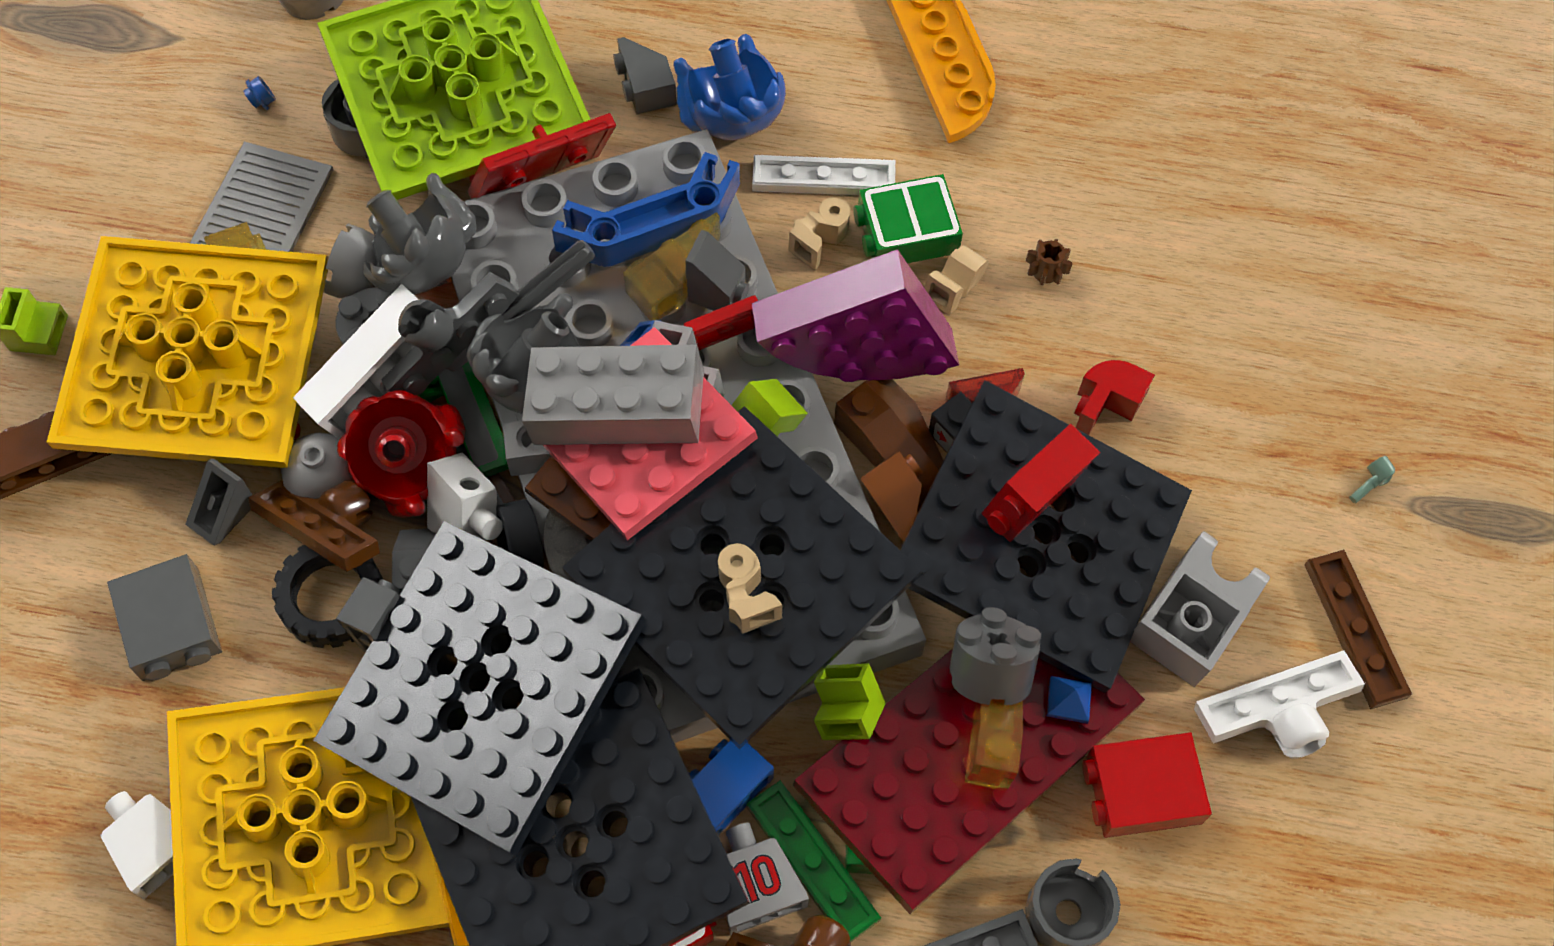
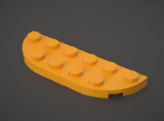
M886 0L948 143L968 136L988 116L994 99L996 82L991 62L965 6L960 0Z

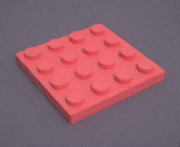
M654 327L630 346L672 344ZM703 377L698 443L543 446L628 541L748 447L758 437L756 430Z

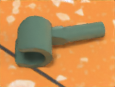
M1387 456L1378 458L1367 467L1373 477L1368 479L1349 496L1353 503L1359 502L1373 488H1376L1378 485H1385L1391 480L1392 475L1395 473V467Z

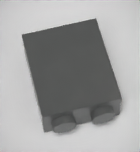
M187 554L107 582L129 668L142 681L165 678L172 670L186 665L197 666L204 664L211 659V656L222 653L199 569Z

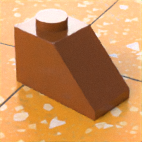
M898 451L861 476L860 479L904 542L916 518L922 487L917 477L923 474L911 454L903 457L900 451Z

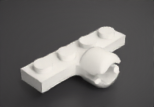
M1343 650L1196 701L1194 710L1213 744L1256 728H1266L1272 733L1284 755L1292 759H1298L1319 750L1325 745L1326 738L1329 737V730L1316 708L1361 692L1365 683Z

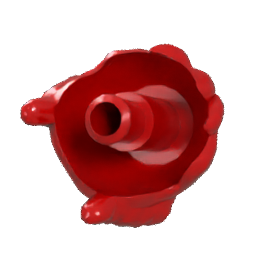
M395 390L387 392L380 397H367L359 402L357 408L346 418V432L337 443V453L342 459L347 461L349 472L357 486L383 500L391 515L401 518L420 516L425 512L424 501L428 497L427 463L456 455L457 447L461 446L465 441L466 428L464 420L455 406L450 404L433 405L412 393Z

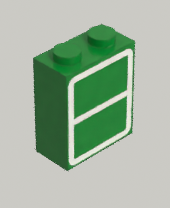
M944 174L859 190L858 205L853 206V213L857 227L862 226L865 235L862 236V244L866 257L871 256L875 258L898 249L907 263L949 256L955 249L961 246L963 232Z

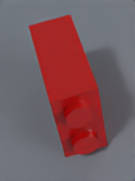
M1070 423L1005 483L981 514L987 519L989 526L996 533L1003 535L1011 542L1067 490L1101 452Z
M1192 732L1093 745L1086 756L1087 760H1083L1084 779L1087 785L1093 786L1096 800L1092 801L1091 804L1093 820L1096 826L1102 827L1104 838L1202 825L1212 815Z

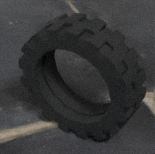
M306 545L297 548L299 552L293 557L289 555L283 561L284 567L282 571L278 570L275 575L276 588H272V599L275 601L274 608L277 615L288 631L293 633L298 640L303 643L311 642L314 647L324 648V645H331L332 648L344 646L343 642L348 640L354 642L337 619L316 621L305 617L300 612L297 606V595L302 583L313 572L326 566H336ZM373 558L367 560L359 567L353 568L359 574L360 579L365 577L376 583H379L381 579L383 580Z

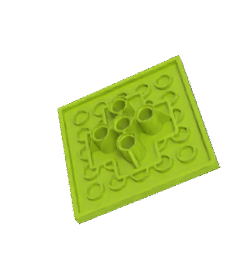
M390 0L317 23L381 192L392 190L391 193L396 200L428 190L426 179L431 173H436L444 185L475 175L482 158L535 140L532 130L537 125H541L546 134L549 135L591 120L538 0Z

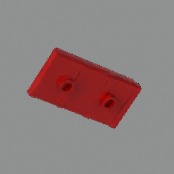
M611 113L549 135L546 134L541 125L535 126L532 130L535 140L482 158L475 175L469 176L471 184L467 191L471 199H477L483 195L507 188H514L542 176L559 172L564 168L579 164L588 159L599 157L616 128V123Z

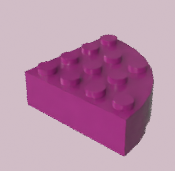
M898 249L752 303L757 342L774 357L795 368L816 375L839 378L844 382L889 380L925 374L940 375L948 368L959 366L951 326Z

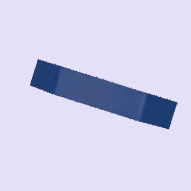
M704 152L690 182L607 212H601L567 200L563 208L566 227L563 228L564 222L557 220L552 229L555 250L564 253L577 241L583 240L588 243L595 254L594 259L589 263L609 267L697 236L701 230L707 232L713 230L723 221L739 188L740 164L729 160L726 175L721 183L716 184L712 181L715 178V165L717 164L718 157ZM609 239L607 242H600L601 240Z

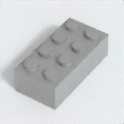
M697 345L531 348L522 422L533 444L698 443L704 368Z

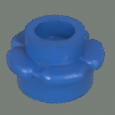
M257 76L252 81L248 79L246 81L248 88L243 91L247 99L255 108L263 106L266 110L270 109L268 105L275 101L276 98L268 85L260 76Z

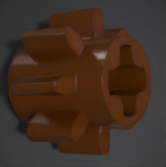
M1058 239L1045 242L1038 240L1036 251L1028 250L1026 262L1030 264L1028 276L1034 275L1040 281V285L1055 282L1057 285L1060 284L1062 275L1069 274L1073 264L1068 260L1070 248H1064L1058 242Z

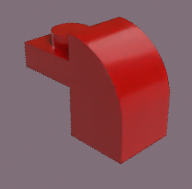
M1121 360L1104 361L1093 366L1084 375L1077 394L1081 396V399L1074 411V414L1079 416L1075 428L1090 435L1104 408L1132 421L1148 393L1155 374Z

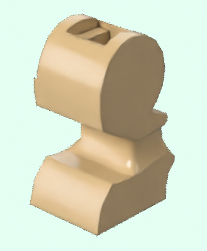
M827 198L820 204L819 213L810 211L803 219L794 220V227L789 233L788 251L816 271L820 264L822 242L837 245L847 235L850 217L849 204L841 198Z
M962 245L951 253L941 273L933 271L929 274L925 290L936 306L950 315L957 309L959 300L967 297L970 289L975 287L981 280L989 261L967 246Z
M738 543L723 548L718 557V571L720 582L726 588L730 622L736 624L743 634L782 619V604L775 595L765 591L754 597L748 596L761 582V567L756 554L749 547Z

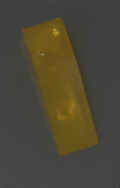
M991 699L990 705L976 702L965 782L1008 790L1019 770L1023 736V700L1013 705H1004L1005 699Z

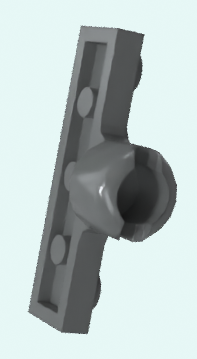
M489 272L452 308H444L426 299L412 301L406 305L398 319V332L401 336L405 337L406 343L414 347L381 379L387 390L390 392L403 390L417 396L423 393L427 386L471 344L478 327L484 319L496 314H503L509 305L520 295L513 284Z

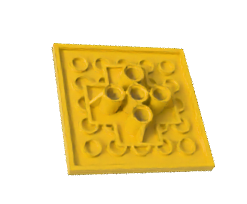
M101 236L47 443L52 449L195 461L215 459L219 463L288 468L301 407L293 397L303 388L306 382L325 280L328 274V269H326L327 255Z
M345 687L167 711L176 946H332L450 927L432 850L411 796L313 741ZM301 763L312 765L310 772L306 776L301 778L290 776L296 765ZM346 798H356L359 800V805L353 812L341 813L337 811V807L342 800ZM304 804L315 806V811L309 818L304 820L293 818L299 806ZM261 810L270 812V817L265 824L258 827L249 825V821L256 812ZM315 846L318 848V854L312 861L307 863L296 861V857L303 847Z

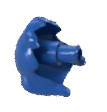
M742 34L738 38L739 54L735 46V40L723 39L713 43L708 50L711 52L714 66L693 69L683 58L674 60L673 65L678 82L677 105L680 110V119L691 131L699 132L708 129L712 137L722 140H739L769 127L780 114L786 96L783 75L781 72H776L765 56L760 54L750 35Z

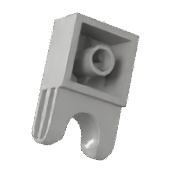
M1205 531L1190 546L1138 621L1130 641L1193 687L1212 670L1270 579L1269 575L1256 567L1245 579L1237 582L1221 578L1215 572L1211 559L1218 541Z

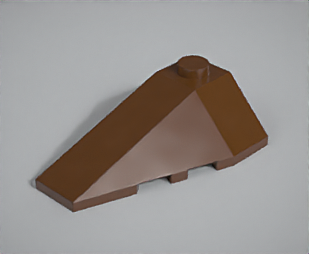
M893 379L864 381L836 402L834 424L875 467L898 451H900L903 457L908 454L912 455L923 474L917 477L922 484L917 511H919L944 461L916 402Z

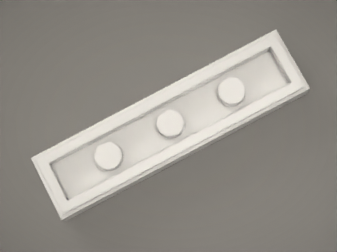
M754 155L752 192L859 195V190L895 183L896 160Z

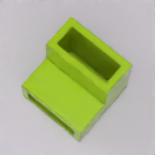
M5 287L0 301V339L9 351L56 355L68 314L60 303L36 301L28 289Z
M777 379L748 382L732 403V407L737 412L745 406L777 437L780 433L794 431L808 414Z
M870 664L827 665L814 681L822 701L814 722L822 740L870 739L886 704Z

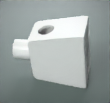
M463 453L428 462L427 528L437 533L445 521L483 540L497 538L502 531L503 523L496 517L497 491L495 486Z
M123 791L114 795L105 805V809L115 821L102 832L101 839L131 892L145 899L173 875L171 810L151 794L144 796L136 803L127 792Z

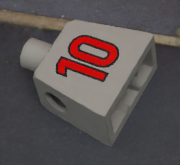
M750 823L739 824L726 831L733 851L727 855L750 904L727 915L731 935L733 932L739 933L808 907L809 897L775 838L757 843Z

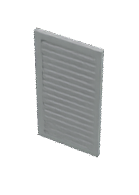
M244 141L190 243L292 252L334 170L333 166Z

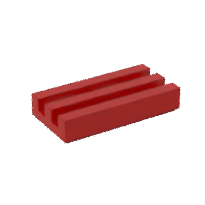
M753 295L683 324L686 327L693 328L698 350H702L754 329L752 303L758 301L756 295Z

